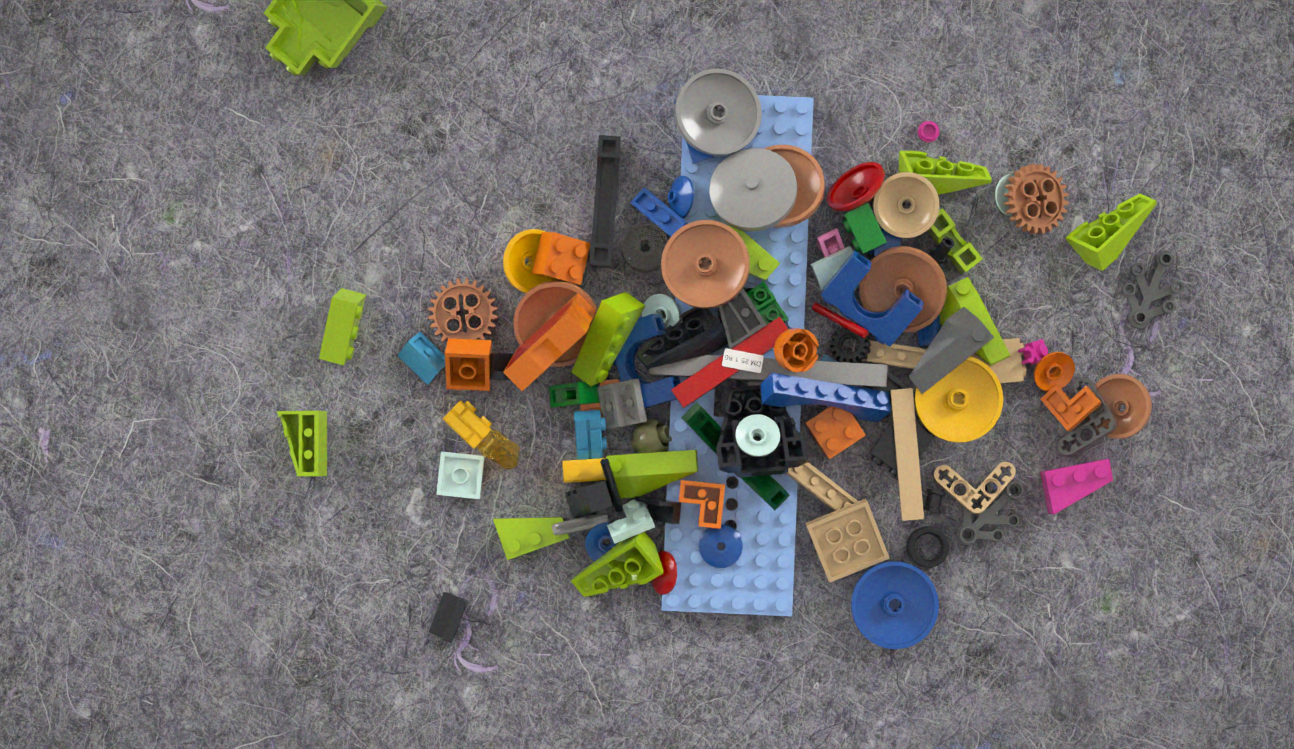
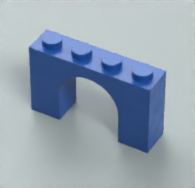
M854 250L823 287L821 296L827 304L834 305L840 309L844 317L852 318L857 322V325L872 333L879 343L890 347L921 312L924 302L906 289L897 301L885 311L872 312L861 307L855 298L854 289L870 271L872 262Z
M650 314L639 318L614 361L620 374L619 382L639 378L644 409L677 400L671 389L680 384L679 376L668 377L652 383L647 382L638 375L635 368L634 359L638 348L644 342L661 337L666 333L661 314Z

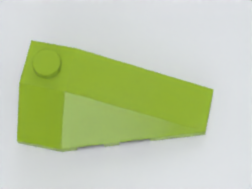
M899 151V173L911 172L925 177L935 187L938 195L990 184L992 181L987 168L984 166L963 161L958 162V164L951 163L946 160V157L940 156L939 159L926 157L927 153L921 151Z
M1139 193L1118 204L1116 210L1108 214L1105 212L1099 214V218L1091 223L1086 221L1080 224L1066 237V241L1086 264L1103 271L1118 258L1156 206L1157 201Z
M966 277L948 286L946 301L939 314L940 324L943 326L949 317L964 306L985 325L994 337L976 354L990 366L1009 358L1010 353L970 279Z
M697 450L606 456V459L609 460L620 498L643 496L646 493L698 472Z
M642 532L618 543L572 578L571 582L584 597L605 593L610 589L619 587L621 589L628 588L629 585L637 583L639 585L646 584L663 574L664 571L655 543L645 532Z

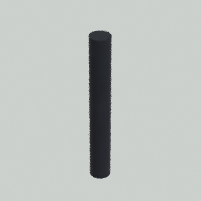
M605 458L600 461L615 511L621 512L623 511L622 501L609 460Z

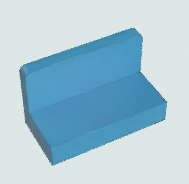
M422 332L411 338L398 354V357L427 385L445 368V355Z

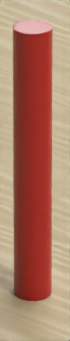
M817 302L812 305L813 311L863 338L868 335V330Z

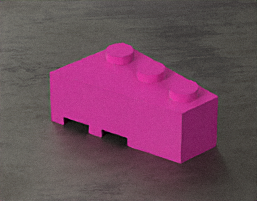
M1100 459L1040 471L1048 514H1056L1113 481L1109 459Z

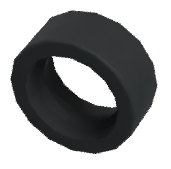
M924 526L917 528L911 533L907 540L906 549L908 556L914 563L921 567L932 568L939 566L946 560L950 545L948 538L942 531L935 527ZM931 534L939 540L941 545L940 552L934 559L925 560L916 553L915 545L918 538L922 535Z

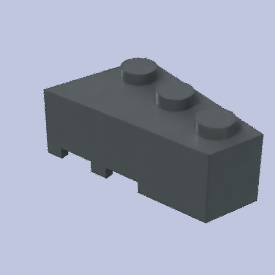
M744 289L731 301L719 306L730 349L767 325Z

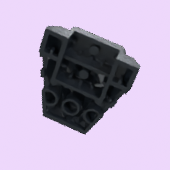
M761 385L730 388L725 417L721 426V434L717 443L716 452L719 470L726 473H735L740 478L785 474L789 468L799 467L808 462L805 439L796 429L793 417L790 418L786 411V406L778 407L762 404ZM755 414L771 418L777 424L780 431V441L777 448L772 453L760 457L751 456L742 451L735 437L738 424L747 416ZM759 436L753 437L755 441L761 440Z

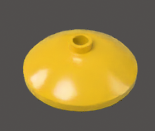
M528 229L516 234L510 240L504 252L503 267L505 275L511 285L523 293H527L530 289L541 283L555 281L532 274L541 233L545 232L543 230ZM526 258H528L529 263L527 265L525 264Z

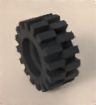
M843 326L841 330L837 329L835 331L836 334H832V342H830V350L838 362L863 363L862 360H866L868 358L867 353L871 351L869 348L871 343L868 336L863 338ZM848 338H854L858 341V348L853 353H845L842 349L843 342Z

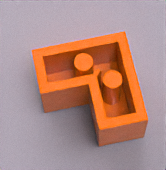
M681 480L678 502L700 504L698 526L721 529L725 484Z

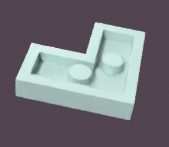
M631 500L622 506L626 518L616 520L607 525L614 544L655 528L645 503Z

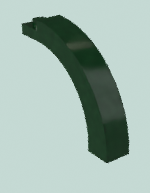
M696 402L681 418L717 455L716 448L721 434V427ZM770 475L741 478L774 511L790 496Z

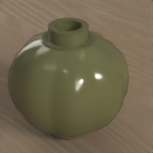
M647 418V422L637 424L633 433V439H631L632 448L639 453L667 452L669 442L672 441V437H669L670 428L661 421Z

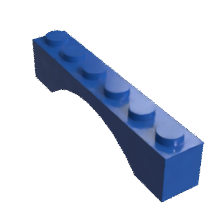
M771 373L760 384L762 404L778 407L803 404L826 405L846 410L855 415L859 420L872 422L881 421L891 412L889 392L778 373Z

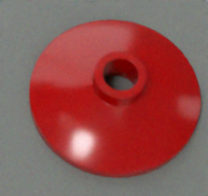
M660 551L658 555L664 572L651 580V584L658 594L666 595L673 590L676 584L677 565L672 554L667 551Z

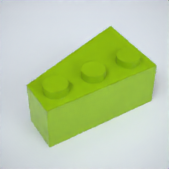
M731 227L740 235L748 249L750 257L748 276L765 282L780 263L744 231Z

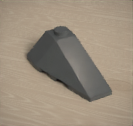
M963 306L945 321L908 378L920 393L923 394L988 344L994 337L985 325Z

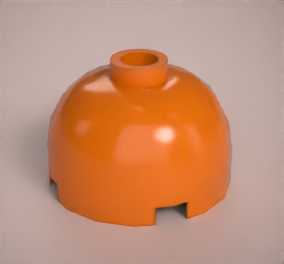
M799 328L785 330L775 341V359L787 371L806 372L813 367L818 359V354H816L817 347H819L818 341L809 330Z

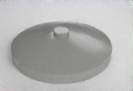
M708 69L697 73L684 84L676 99L675 120L680 134L690 146L707 155L726 156L740 151L752 141L761 123V104L755 89L745 78L730 70Z
M761 148L743 149L726 157L715 169L709 186L710 199L716 214L729 226L743 231L765 230L784 220L794 207L797 198L796 176L790 164L777 153Z

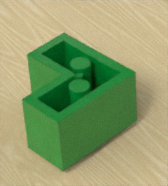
M868 203L844 214V227L848 234L852 232L855 237L852 242L857 252L862 251L864 255L887 244Z

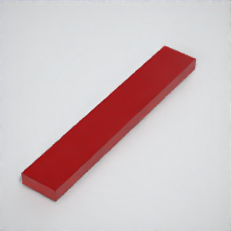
M779 316L732 348V350L764 355L774 348L778 336L785 330H788V327ZM723 354L671 389V392L684 409L739 372L740 369L722 366Z

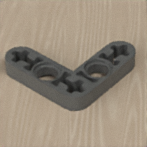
M1086 377L1078 378L1075 381L1074 392L1077 394L1080 391L1082 383L1089 384L1088 387L1095 393L1102 404L1098 411H1093L1089 414L1091 419L1089 422L1059 440V452L1068 457L1078 454L1113 433L1117 427L1116 419L1097 387ZM1104 419H1106L1107 421H1111L1108 424V429H1106L1105 427H1101L1100 429H1098V431L1100 432L1099 435L1097 433V430L1094 427H1092L1094 424L1096 427L1102 426ZM1090 429L1093 436L1089 441H1084L1082 433L1084 430ZM1078 440L1082 444L1079 446L1078 443H1075L1071 446V451L1064 450L1067 441L1074 443Z

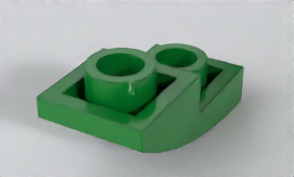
M765 282L760 283L746 293L767 325L779 316L784 323L789 321Z

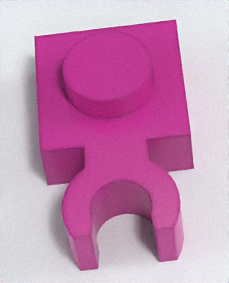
M1043 339L1025 344V347L1018 349V353L1022 352L1025 356V359L1021 361L1022 364H1036L1044 356L1048 355V349Z

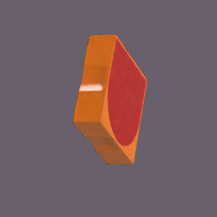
M577 293L516 349L503 373L521 391L526 389L552 363L586 334L590 322L596 313L594 308Z

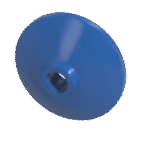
M679 176L673 182L668 193L669 208L683 219L691 210L694 188L688 177Z
M605 522L596 525L586 536V552L593 561L599 559L618 544H614L607 525L611 523ZM606 538L611 540V543L608 545L603 543V540Z
M721 524V529H706L699 541V551L703 560L716 568H726L733 565L742 553L741 537L734 528L728 525ZM719 542L725 544V549L722 551L717 549Z

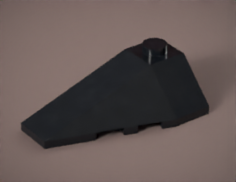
M693 307L679 316L680 321L674 326L669 325L665 329L666 333L660 338H654L638 352L637 357L647 369L711 354L728 345L723 325L709 309Z

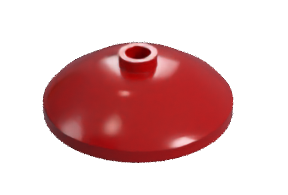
M866 162L845 172L835 181L827 194V203L830 208L835 211L845 212L856 209L871 201L883 184L885 177L883 167L877 162Z

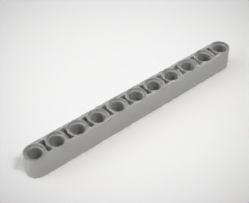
M704 355L650 368L649 374L691 377L720 356ZM763 358L761 373L740 370L728 379L761 381L765 380L771 373H778L850 386L887 387L888 365L816 361L813 367L806 372H792L781 367L776 359Z

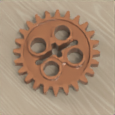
M1031 164L1020 167V170L1014 171V177L1008 178L1012 184L1005 185V188L1009 190V193L1003 194L1004 197L1008 198V201L1003 203V205L1009 206L1006 214L1012 213L1010 221L1017 220L1015 227H1022V232L1029 231L1030 234H1042L1052 231L1053 227L1059 226L1057 221L1064 220L1061 214L1067 213V210L1063 208L1064 205L1069 204L1068 201L1064 200V197L1068 196L1069 193H1063V189L1067 185L1060 184L1063 178H1056L1057 171L1050 172V166L1043 167V164Z
M459 278L456 280V285L448 281L449 288L441 285L443 292H434L438 297L437 300L430 299L435 305L428 308L429 311L433 312V315L429 316L428 319L435 321L430 325L431 328H438L435 335L443 334L442 342L447 339L477 340L480 338L485 340V333L488 335L492 334L488 329L489 327H496L492 320L498 319V316L493 314L494 311L498 310V307L491 306L496 300L495 298L488 299L491 292L487 291L484 293V285L477 288L476 280L472 285H469L468 278L465 279L464 284L461 283ZM460 294L463 295L464 309L469 311V314L465 315L467 332L463 331V319L458 315L461 312ZM470 296L478 298V303L474 307L467 305V299ZM448 299H455L457 302L456 307L452 310L446 309L445 303ZM473 317L481 319V324L478 328L470 326V320ZM452 320L459 321L460 325L456 331H450L448 328V324Z

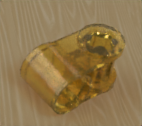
M490 430L485 441L480 442L477 446L479 452L484 457L491 459L504 469H513L518 464L519 446L496 430Z

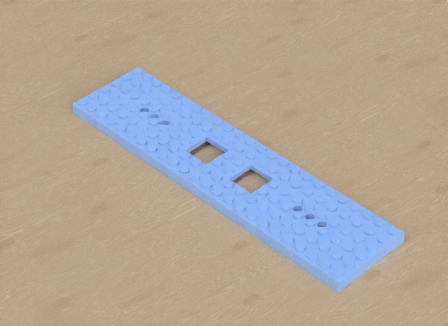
M758 95L762 111L761 123L755 137L743 149H763L773 145H791L811 154L814 98ZM682 137L681 176L688 177L694 188L691 210L683 219L688 224L699 220H714L726 224L719 218L712 206L709 186L715 169L729 155L714 156L712 159L693 164L687 143ZM809 218L790 227H771L761 231H744L780 263L765 281V284L788 317L789 321L785 323L788 329H804ZM748 276L743 289H753L762 281ZM675 297L680 316L693 308ZM718 307L708 308L718 319ZM729 344L708 355L722 356L726 348L730 349ZM774 348L763 355L764 358L775 359ZM679 376L680 383H682L683 381H685V380L688 379L689 377H680V376ZM715 388L684 409L678 400L671 401L669 437H672V441L669 442L668 452L697 450L698 472L667 484L666 500L678 502L681 480L725 484L721 524H725L727 520H734L737 527L735 530L741 537L743 548L739 559L729 567L716 568L707 564L699 551L700 538L704 531L709 528L698 526L700 504L681 502L679 524L665 523L664 551L672 554L675 559L677 580L673 590L669 594L662 595L661 611L792 616L798 483L787 474L770 475L790 495L774 511L735 473H726L719 470L717 455L681 418L697 402L721 427L724 417H714ZM801 405L786 406V411L790 418L793 417L796 423L795 427L800 434ZM730 476L738 479V486L734 489H730L726 485V480ZM729 498L736 499L738 504L737 508L733 511L725 507V502ZM719 542L717 549L720 551L724 550L725 544Z

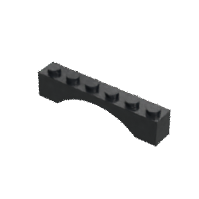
M599 135L590 267L612 268L621 136Z

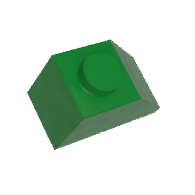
M575 382L549 386L550 408L599 403L597 384L590 386L586 382Z

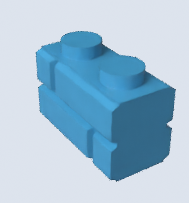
M601 411L574 412L577 459L603 458V450H607V438L602 437V431H606L605 418H601Z

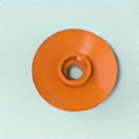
M1053 352L1044 356L1034 370L1036 385L1044 391H1049L1055 385H1058L1061 389L1071 381L1075 372L1073 359L1063 352Z

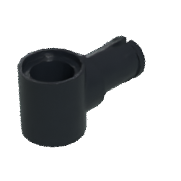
M944 237L936 248L929 249L926 252L939 264L941 269L947 263L946 256L953 248L954 241L949 237Z

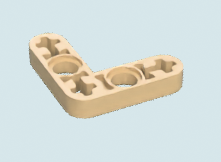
M1002 462L977 489L973 488L946 465L936 468L934 480L969 512L978 515L983 513L1013 480L1016 470L1013 464ZM1008 467L1010 468L1009 474L1011 476L1009 477L1005 475L1001 479V482H1003L1004 484L1001 485L997 479L993 478V476L995 475L998 478L1002 473L1000 469H1006ZM939 471H948L947 477L951 481L954 477L957 479L950 488L947 487L949 482L946 479H942V481L939 479ZM987 483H995L997 492L994 494L987 493L985 491ZM957 484H962L966 487L964 495L959 496L955 494L954 487ZM979 491L990 499L988 502L985 498L980 504L981 509L978 507L972 508V500L977 501L981 497V494H978Z

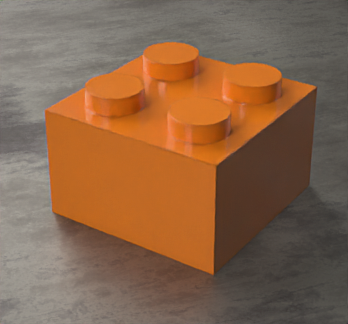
M542 232L532 274L555 281H565L574 285H581L591 243L555 232Z
M448 339L445 350L446 389L490 391L492 379H490L492 340Z
M829 406L803 423L827 459H831L866 436L852 413L837 407Z

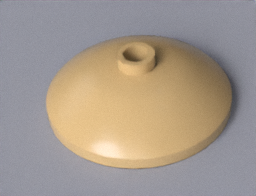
M911 172L898 173L887 178L875 195L873 203L874 214L880 226L891 235L901 238L916 237L926 232L934 224L939 212L938 193L932 183L925 177ZM905 200H908L911 203V206L908 209H905L902 206V203Z

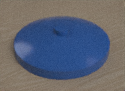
M899 561L877 564L868 569L859 578L853 589L851 613L855 625L862 635L878 646L888 649L911 647L919 643L930 633L937 620L939 611L937 591L929 577L911 564Z

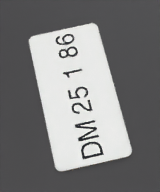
M726 348L722 366L761 373L764 356Z

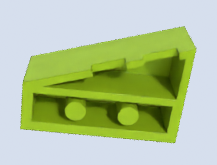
M341 288L332 297L319 359L343 366L348 360H352L355 350L352 346L358 336V324L363 314L366 294Z
M277 411L284 428V436L288 440L289 451L297 477L327 476V411Z
M563 517L493 519L507 560L570 538L569 533L557 536L553 534L552 525L564 522Z

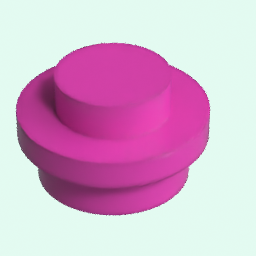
M925 121L918 128V136L924 142H933L939 136V127L932 121Z

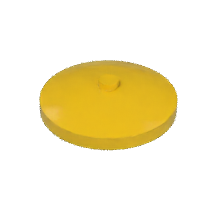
M970 357L925 393L921 394L916 388L914 402L921 423L930 433L948 442L962 443L978 439L993 428L1002 411L1003 391L1000 381L993 370L984 362Z

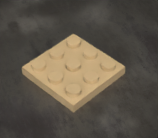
M866 499L805 523L829 583L890 559Z

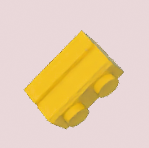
M460 400L445 415L443 420L473 449H476L493 431L490 428L492 423L485 416L478 417L474 413L476 408L468 400L465 403Z
M605 458L562 461L564 483L606 480L600 463Z

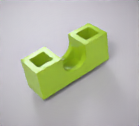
M942 208L939 210L934 224L927 232L938 245L944 237H949L954 241V246L947 254V257L962 275L983 258L970 242L967 243L955 229L956 224Z

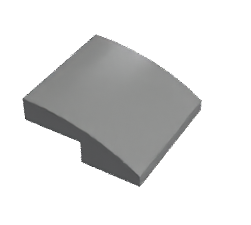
M639 378L597 387L602 416L606 422V430L647 422Z

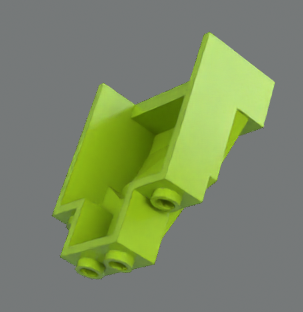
M273 0L263 14L268 17L267 21L271 25L280 28L265 48L270 51V57L277 62L282 61L286 64V69L295 76L297 74L306 75L317 58H319L317 62L327 69L329 67L337 68L368 27L373 28L388 7L380 0Z

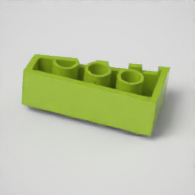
M627 292L602 300L572 369V373L590 386L604 382L612 364L646 305Z

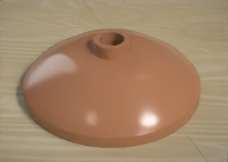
M1113 374L1104 377L1095 384L1117 422L1115 431L1106 437L1125 439L1137 434L1144 428L1150 418L1152 403L1147 388L1139 380L1125 374ZM1101 404L1094 410V412L1100 409ZM1122 405L1126 406V410L1124 412L1120 411V407ZM1104 419L1102 426L1096 427L1094 424L1093 427L1097 430V432H1099L1098 429H1100L1101 427H1105L1106 429H1108V424L1111 421H1107L1106 419Z

